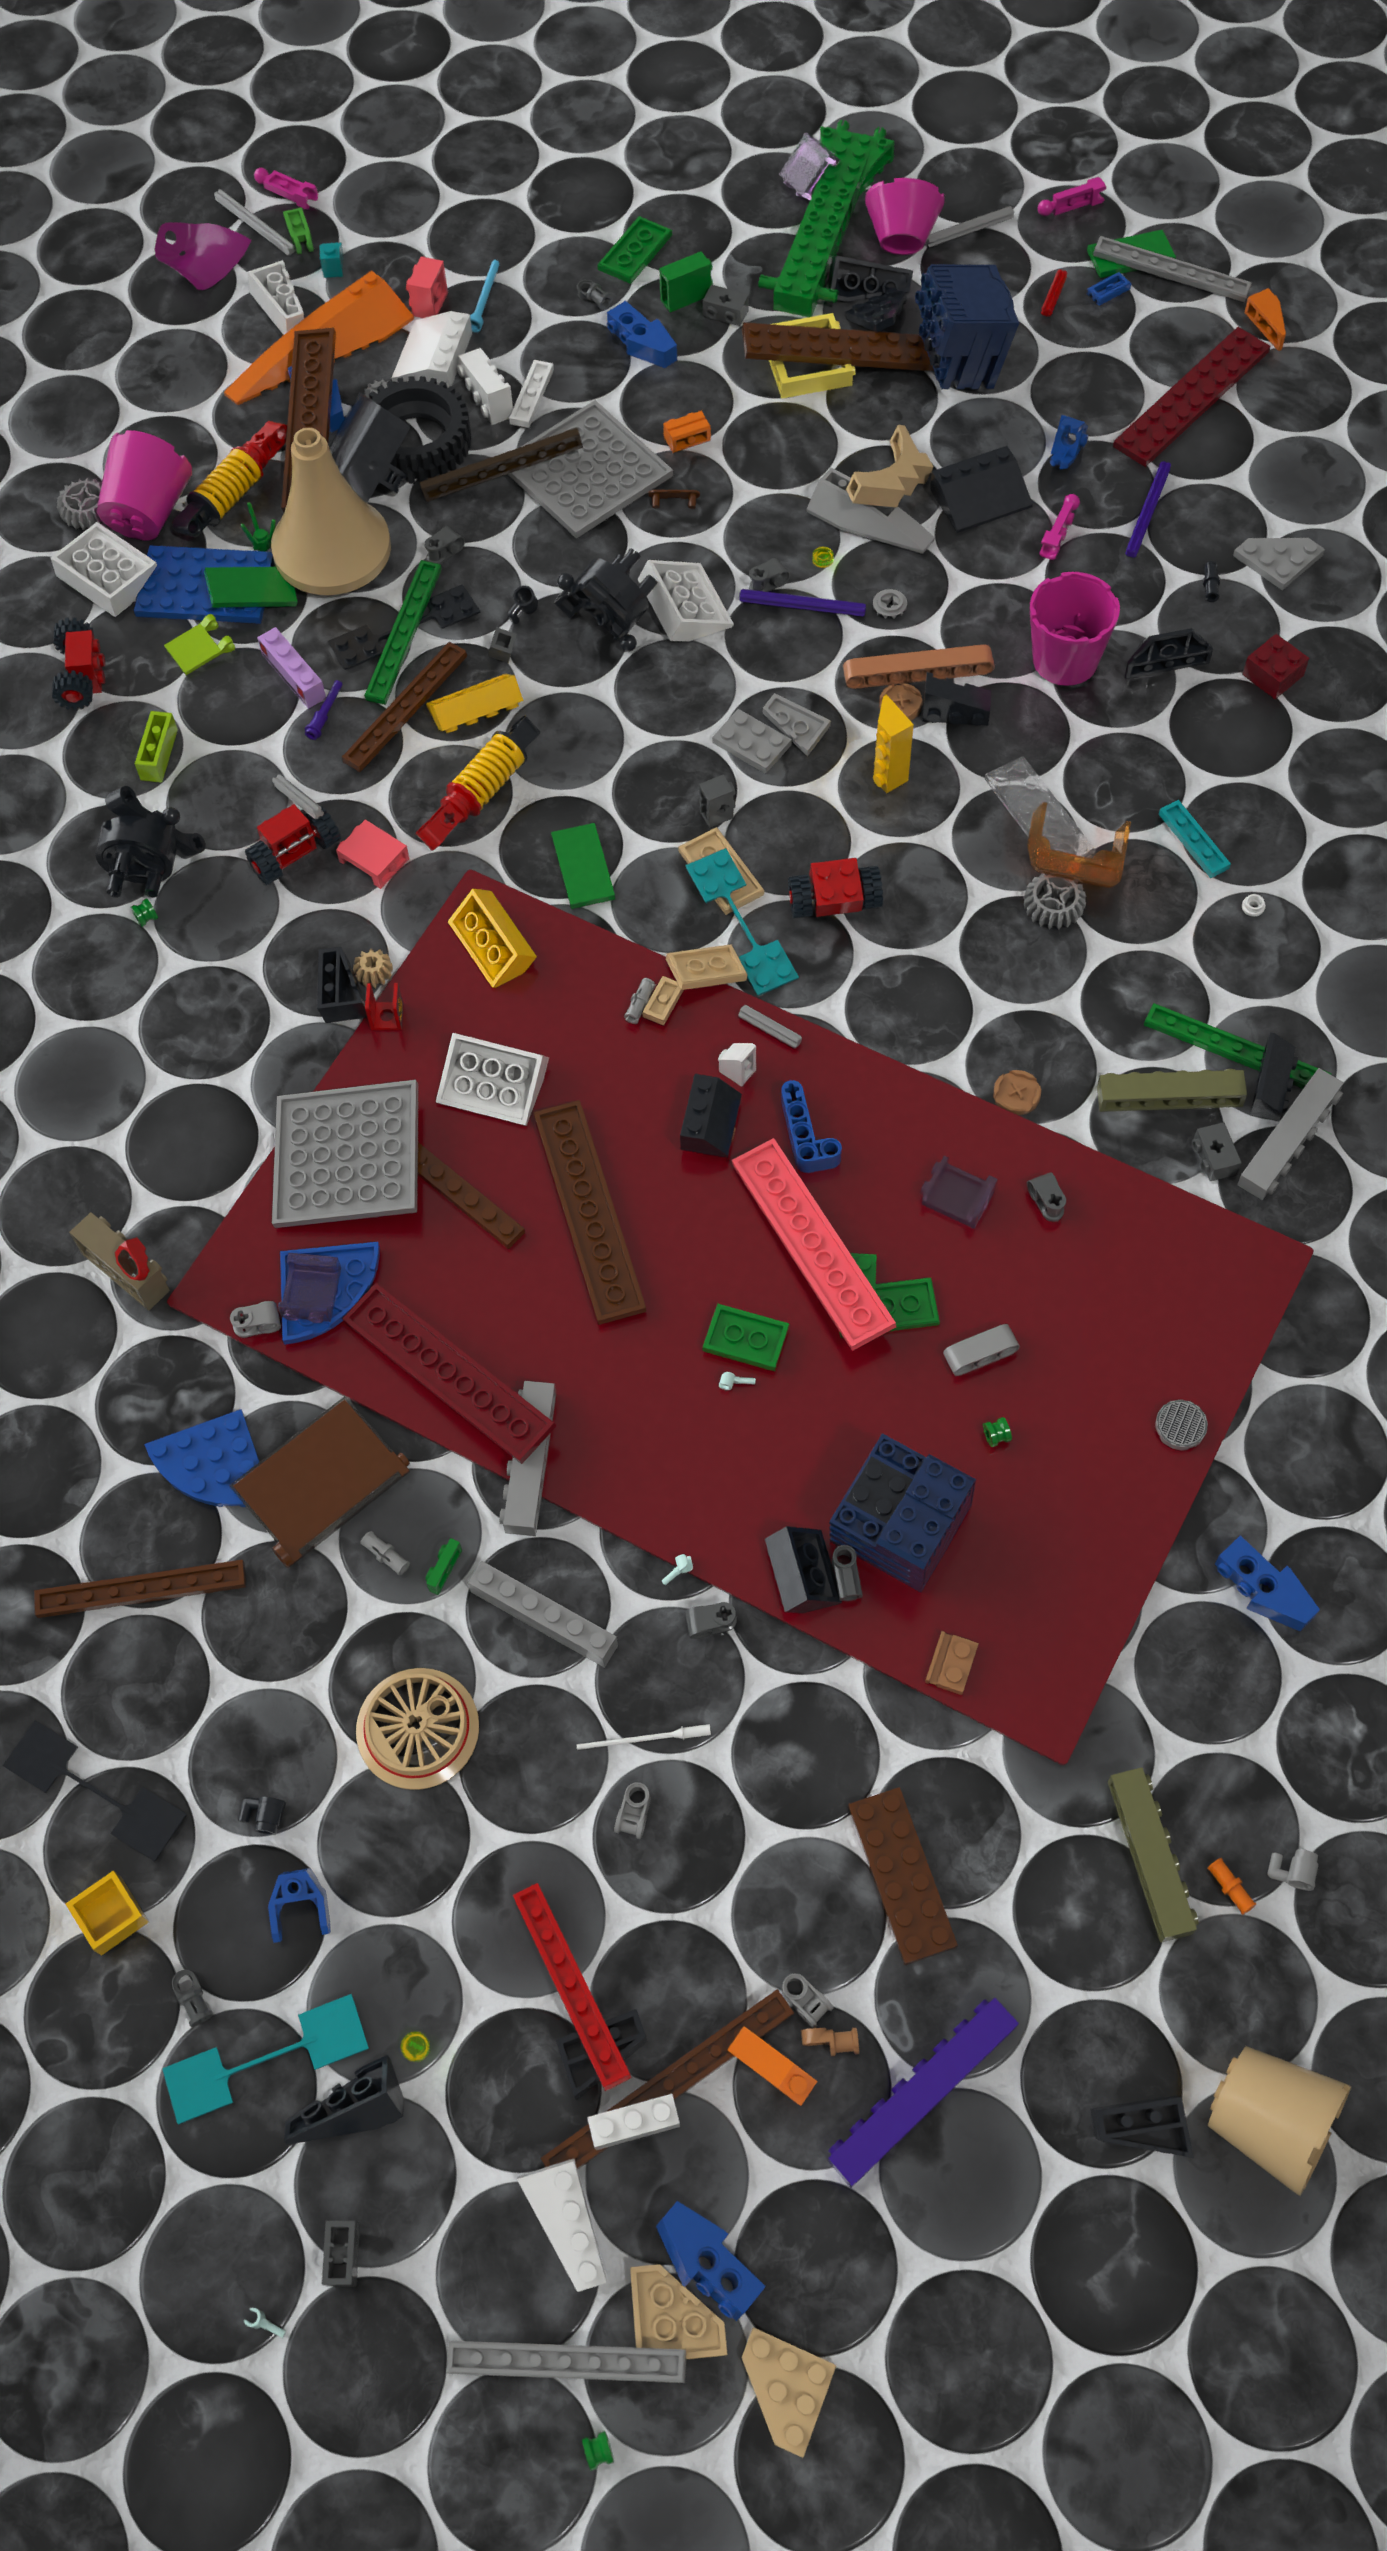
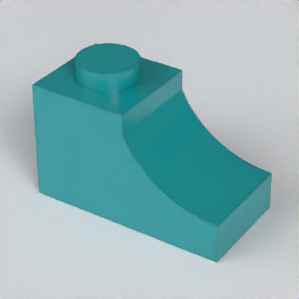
M341 242L320 245V262L324 278L343 277V248Z

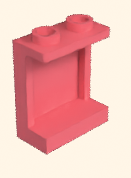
M367 820L356 826L352 834L342 841L336 849L339 862L344 864L348 861L372 877L374 885L380 889L410 859L407 845Z

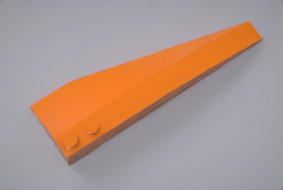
M370 271L283 335L254 361L224 391V394L235 404L240 405L260 396L261 391L274 390L278 388L277 384L286 380L290 382L288 368L292 366L294 331L334 328L336 331L335 363V359L338 357L346 358L352 355L351 352L361 348L364 350L369 348V344L374 341L380 343L413 321L414 316L386 281L373 271Z

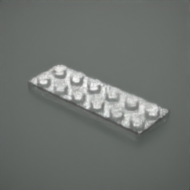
M1024 756L985 774V781L1056 874L1059 871L1063 873L1096 856L1097 851Z

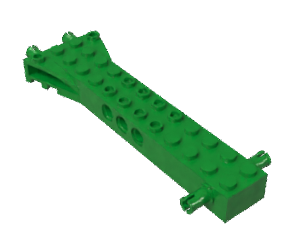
M840 120L836 129L820 126L821 175L780 276L775 278L761 274L759 278V288L774 290L773 310L812 317L819 300L836 304L838 290L824 288L830 272L832 257L837 255L859 196L874 181V176L877 173L881 174L883 167L887 163L890 164L894 158L895 141L885 138L887 133L884 128H881L880 133H878L880 127H877L874 135L868 136L866 134L849 132L850 126L846 120L843 126H841L843 120Z

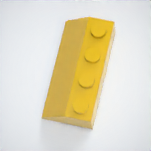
M503 674L427 702L426 706L438 730H445L446 733H450L458 729L457 725L466 723V726L478 722L479 717L486 715V718L493 717L499 714L498 710L517 708L519 706L518 703L524 700L515 675Z
M887 694L883 696L878 719L873 776L875 784L886 793L908 781L914 726Z
M472 889L448 920V923L492 988H496L525 973L537 957L492 891Z

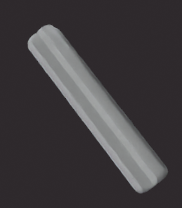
M747 1005L740 1009L738 1016L793 1048L800 1045L802 1037Z

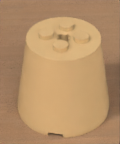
M1246 2046L1238 2059L1233 2057L1227 2069L1225 2080H1221L1214 2094L1215 2099L1210 2108L1213 2112L1208 2127L1291 2191L1301 2196L1332 2134L1329 2132V2129L1334 2119L1339 2118L1351 2086Z

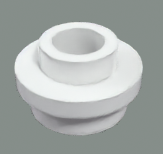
M1251 894L1243 900L1242 910L1249 916H1259L1265 910L1264 899L1260 895Z

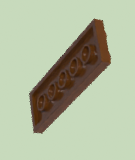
M900 1787L848 1804L904 1965L957 1948L958 1944Z

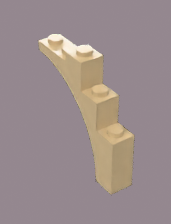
M897 425L890 440L895 459L893 465L880 471L853 473L846 488L853 503L897 507L904 495H912L918 483H926L929 475L932 473L933 465L926 453H919L904 425Z

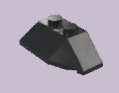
M1192 628L1149 636L1140 643L1128 660L1125 678L1129 679L1210 664L1213 647Z

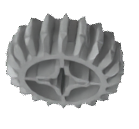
M89 478L85 481L79 479V482L76 483L71 481L70 486H65V489L60 491V496L57 497V509L61 518L68 526H74L75 529L81 527L85 530L86 527H91L96 522L99 524L103 522L97 514L102 482H98L96 479L90 481Z
M1050 871L1048 876L1041 873L1039 878L1034 877L1032 883L1027 885L1026 892L1024 893V908L1027 909V916H1032L1033 922L1039 920L1040 927L1047 924L1049 930L1052 926H1056L1058 930L1062 925L1068 928L1070 923H1076L1078 917L1081 918L1086 906V894L1083 891L1082 884H1077V878L1071 880L1070 874L1062 876L1061 871L1057 875ZM1044 892L1045 895L1038 899L1037 897ZM1072 901V904L1066 908L1067 902Z

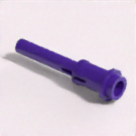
M338 680L334 682L320 710L315 712L310 724L306 725L305 735L309 739L316 740L320 738L321 730L328 720L327 714L343 686L342 682Z

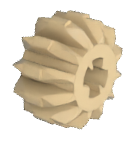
M370 948L369 953L361 951V957H355L353 971L356 980L359 983L363 982L365 987H367V983H371L374 988L379 983L385 985V980H390L391 972H393L390 957L387 954H383L380 949L374 952Z

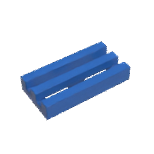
M1118 272L1088 288L1087 295H1092V300H1097V304L1100 306L1130 290L1131 283Z

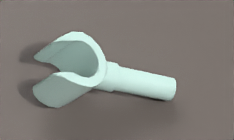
M725 1372L721 1376L719 1388L731 1390L733 1383L755 1384V1378L737 1377L731 1372Z
M684 1554L675 1558L677 1567L662 1579V1583L667 1585L680 1573L690 1572L693 1569L691 1556L686 1557Z
M250 2308V2310L257 2313L258 2318L255 2323L244 2319V2323L247 2326L255 2329L261 2327L281 2338L284 2337L286 2331L267 2320L262 2310Z

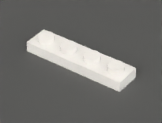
M533 361L509 417L511 425L530 428L553 373V363Z

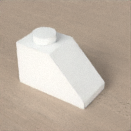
M733 1043L728 1050L724 1049L718 1058L719 1072L742 1087L756 1071V1045L753 1043Z

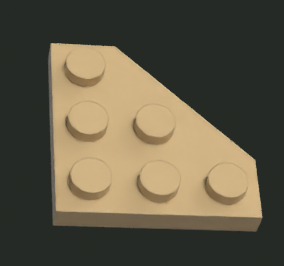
M660 2264L630 2267L636 2348L685 2349L686 2360L727 2355L725 2323Z
M752 2328L742 2360L772 2439L776 2446L803 2458L836 2365L756 2328Z

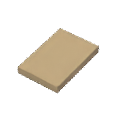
M732 944L672 952L666 955V961L681 990L747 980L748 974Z

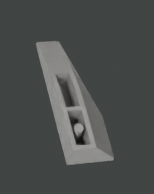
M830 468L819 480L807 507L808 513L842 531L923 554L935 540L932 534L898 506L886 507L853 503L846 490L851 478L833 468Z

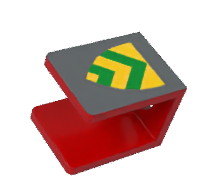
M367 983L365 1011L371 1030H402L403 1000L398 983H394L393 1002H376L372 985ZM385 1011H390L394 1016L390 1021H383L380 1018L381 1014Z

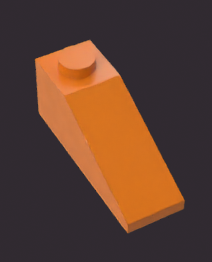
M1268 288L1248 297L1244 313L1272 345L1280 351L1282 350L1286 335L1279 299Z
M745 2026L742 2027L727 2051L800 2106L818 2082Z

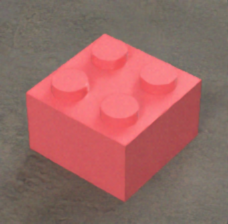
M421 256L418 263L414 265L411 278H408L406 284L410 297L409 306L412 309L413 316L426 318L438 315L448 294L444 261Z

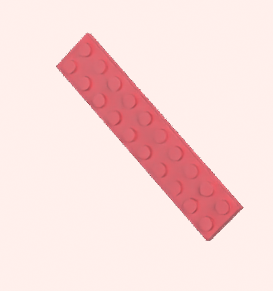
M773 1138L733 1159L732 1164L851 1350L853 1351L896 1328V1322L776 1140Z

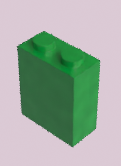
M702 251L659 268L660 301L669 313L704 299L711 284L713 285L711 278L713 266L711 260L706 258Z

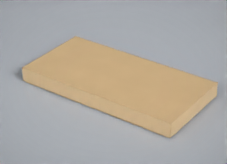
M717 827L679 846V853L688 864L725 848L727 849L747 884L745 887L735 890L730 894L737 909L764 895V889ZM719 897L714 899L725 915L733 912L726 898Z

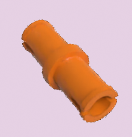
M1219 1858L1207 1868L1223 1889L1221 1891L1223 1894H1228L1242 1915L1257 1905L1241 1885V1879L1233 1875L1222 1858Z

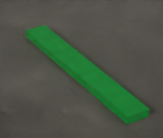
M424 560L420 561L364 695L365 700L386 705L442 568L440 564Z
M1153 1003L1144 1026L1260 1071L1264 1046ZM1298 1060L1296 1069L1290 1072V1078H1294L1293 1085L1304 1089L1318 1068Z

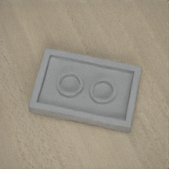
M737 709L712 737V743L766 774L792 745V739L742 710Z

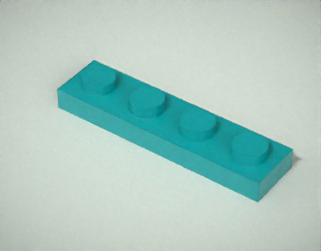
M1179 800L1160 809L1159 816L1210 879L1230 869L1231 863Z

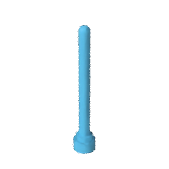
M493 260L475 312L470 315L472 332L477 333L482 329V313L499 267L497 260Z

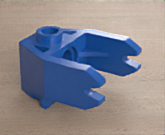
M1061 415L1051 450L1053 456L1051 457L1050 464L1052 466L1059 465L1060 469H1066L1074 462L1082 447H1085L1088 440V435L1086 434L1088 426L1085 422ZM1069 432L1076 436V440H1072L1069 437Z
M311 1868L283 1872L278 1875L268 1904L273 1943L282 1941L280 1912L283 1905L289 1902L312 1900L318 1907L322 1935L331 1933L326 1890L321 1886ZM293 1882H295V1883L298 1884V1886H299V1889H298V1890H294V1889H293V1887H292V1883H293Z

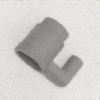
M1297 1849L1295 1856L1292 1857L1289 1871L1280 1869L1283 1856L1278 1853H1272L1268 1869V1876L1271 1879L1286 1882L1297 1889L1314 1890L1319 1865L1316 1853Z

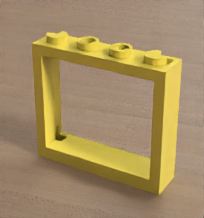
M833 313L775 323L776 325L840 329V323L835 320ZM769 360L781 399L852 386L853 375H856L855 366L845 364L841 365L842 368L788 378L783 361Z

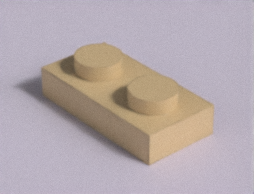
M662 976L642 1012L644 1018L661 1025L665 1024L683 992L677 981Z

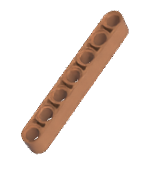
M988 645L854 658L847 660L843 664L846 685L852 689L926 681L927 672L933 673L934 678L946 679V677L958 678L985 675L992 672L995 668L991 648Z

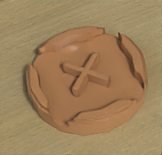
M900 683V685L896 686L895 684L889 685L882 691L879 700L880 709L883 696L887 694L910 721L919 716L923 706V699L917 688L907 683Z
M1012 1070L1005 1075L999 1076L994 1085L993 1097L999 1107L1016 1115H1023L1037 1107L1041 1098V1087L1032 1074L1026 1071Z

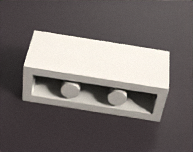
M672 2094L587 2117L596 2150L680 2127Z

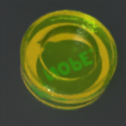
M818 547L813 551V563L815 566L827 568L832 565L834 553L830 548Z
M414 2031L408 2033L403 2038L401 2052L407 2060L420 2062L429 2054L430 2042L423 2033Z

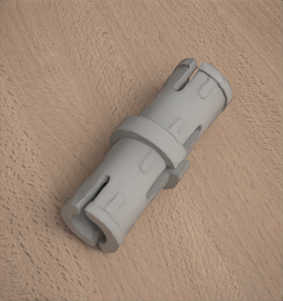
M643 978L638 990L632 995L631 1004L624 1015L625 1020L629 1023H638L656 986L651 979Z
M369 1531L362 1538L361 1545L376 1555V1559L380 1563L384 1562L399 1576L408 1569L410 1562L394 1551V1546L383 1542L374 1532Z

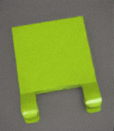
M208 614L200 624L164 645L185 675H188L222 653H229L235 650L231 637L225 636L217 645L207 633V631L218 628V623L213 614Z

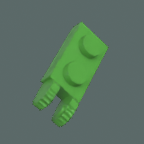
M302 207L284 211V219L297 254H302V247L299 242L306 241L309 252L314 251L310 230Z

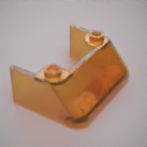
M1042 802L1033 812L1027 844L1032 868L1039 873L1104 888L1116 886L1122 878L1131 822L1126 821L1115 832L1112 851L1101 850L1095 854L1093 859L1050 849L1049 840L1042 836L1047 803Z

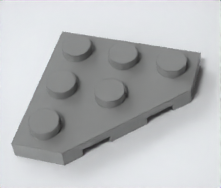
M1248 538L1234 550L1233 556L1279 589L1284 590L1321 558L1325 549L1309 538Z

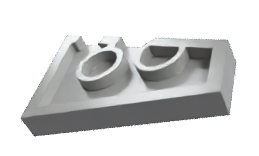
M775 693L763 707V714L788 738L792 739V742L807 756L831 724V720Z

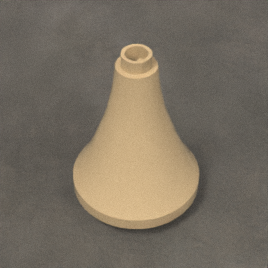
M314 428L300 429L296 432L294 441L291 444L292 484L286 509L273 532L271 540L275 566L289 584L304 592L317 595H337L351 592L371 582L384 569L391 552L389 529L383 516L374 507L362 500L340 473L328 443L320 435L319 431Z

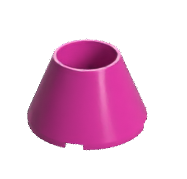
M894 178L893 183L884 184V181H881L869 188L865 197L866 207L880 245L885 251L897 255H909L923 249L944 207L945 197L944 194L938 192L939 188L920 179Z

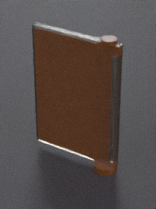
M344 1396L229 1486L277 1543L272 1547V1550L283 1565L289 1568L410 1472L407 1468L410 1462L403 1453L400 1452L396 1455L346 1396Z

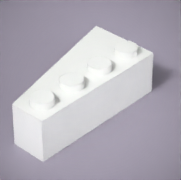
M283 260L248 272L250 294L283 335L304 319L303 310L298 297L295 295L293 284L290 282Z
M481 348L459 355L458 373L461 378H465L468 391L473 392L475 403L477 405L480 404L483 417L488 418L491 425L508 420L513 410L511 387L508 383L504 384V377L501 374L498 375L497 368L494 365L491 366L490 359Z
M575 2158L518 2176L517 2180L577 2292L606 2283L607 2278Z

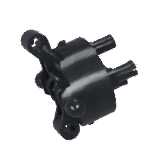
M630 548L624 557L618 554L612 563L598 558L593 559L575 581L569 573L560 574L557 579V585L564 591L555 599L554 604L568 618H571L581 608H584V611H588L597 620L598 625L604 626L614 636L613 640H618L623 650L630 652L636 648L637 640L628 633L647 611L649 606L646 598L658 582L651 575H647L641 584L637 586L629 577L630 570L641 559L640 554Z
M123 786L106 795V806L118 816L103 822L95 852L97 862L110 876L106 893L108 895L111 894L110 896L120 897L123 881L146 884L145 895L157 897L161 882L172 874L176 855L183 859H188L202 853L206 848L205 840L198 833H182L175 828V824L180 820V812L176 808L167 807L163 813L158 810L150 812L142 806L133 789L128 786Z

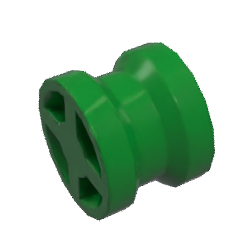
M147 898L142 900V904L130 907L141 927L145 926L150 920L155 921L158 919L153 906Z
M1004 1417L998 1418L994 1423H983L984 1434L990 1447H995L1002 1441L1006 1443L1012 1441L1011 1430Z
M606 2431L600 2432L596 2438L586 2437L582 2439L591 2471L596 2470L602 2463L608 2465L614 2463Z

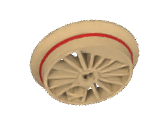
M427 1668L400 1671L380 1682L365 1699L356 1724L358 1749L368 1768L382 1781L392 1786L409 1790L435 1787L455 1776L472 1756L479 1735L477 1708L466 1688L450 1675ZM412 1683H422L417 1707ZM406 1684L411 1710H409L397 1691L398 1687ZM429 1684L438 1686L430 1699L425 1703ZM444 1691H446L451 1695V1697L446 1699L441 1695ZM392 1692L404 1712L384 1700V1698ZM455 1703L459 1707L458 1712H452L451 1706ZM380 1704L398 1717L375 1713ZM436 1707H446L442 1715H433V1710ZM460 1719V1729L445 1726L450 1721ZM375 1721L391 1723L394 1725L379 1728ZM417 1722L420 1724V1728L416 1730L412 1724ZM434 1732L455 1735L457 1738L452 1745ZM394 1733L388 1738H385L384 1736L385 1734ZM428 1737L449 1751L440 1758ZM399 1740L394 1749H392L390 1745ZM422 1741L435 1759V1762L425 1765ZM416 1742L420 1767H409ZM407 1744L402 1764L397 1756Z

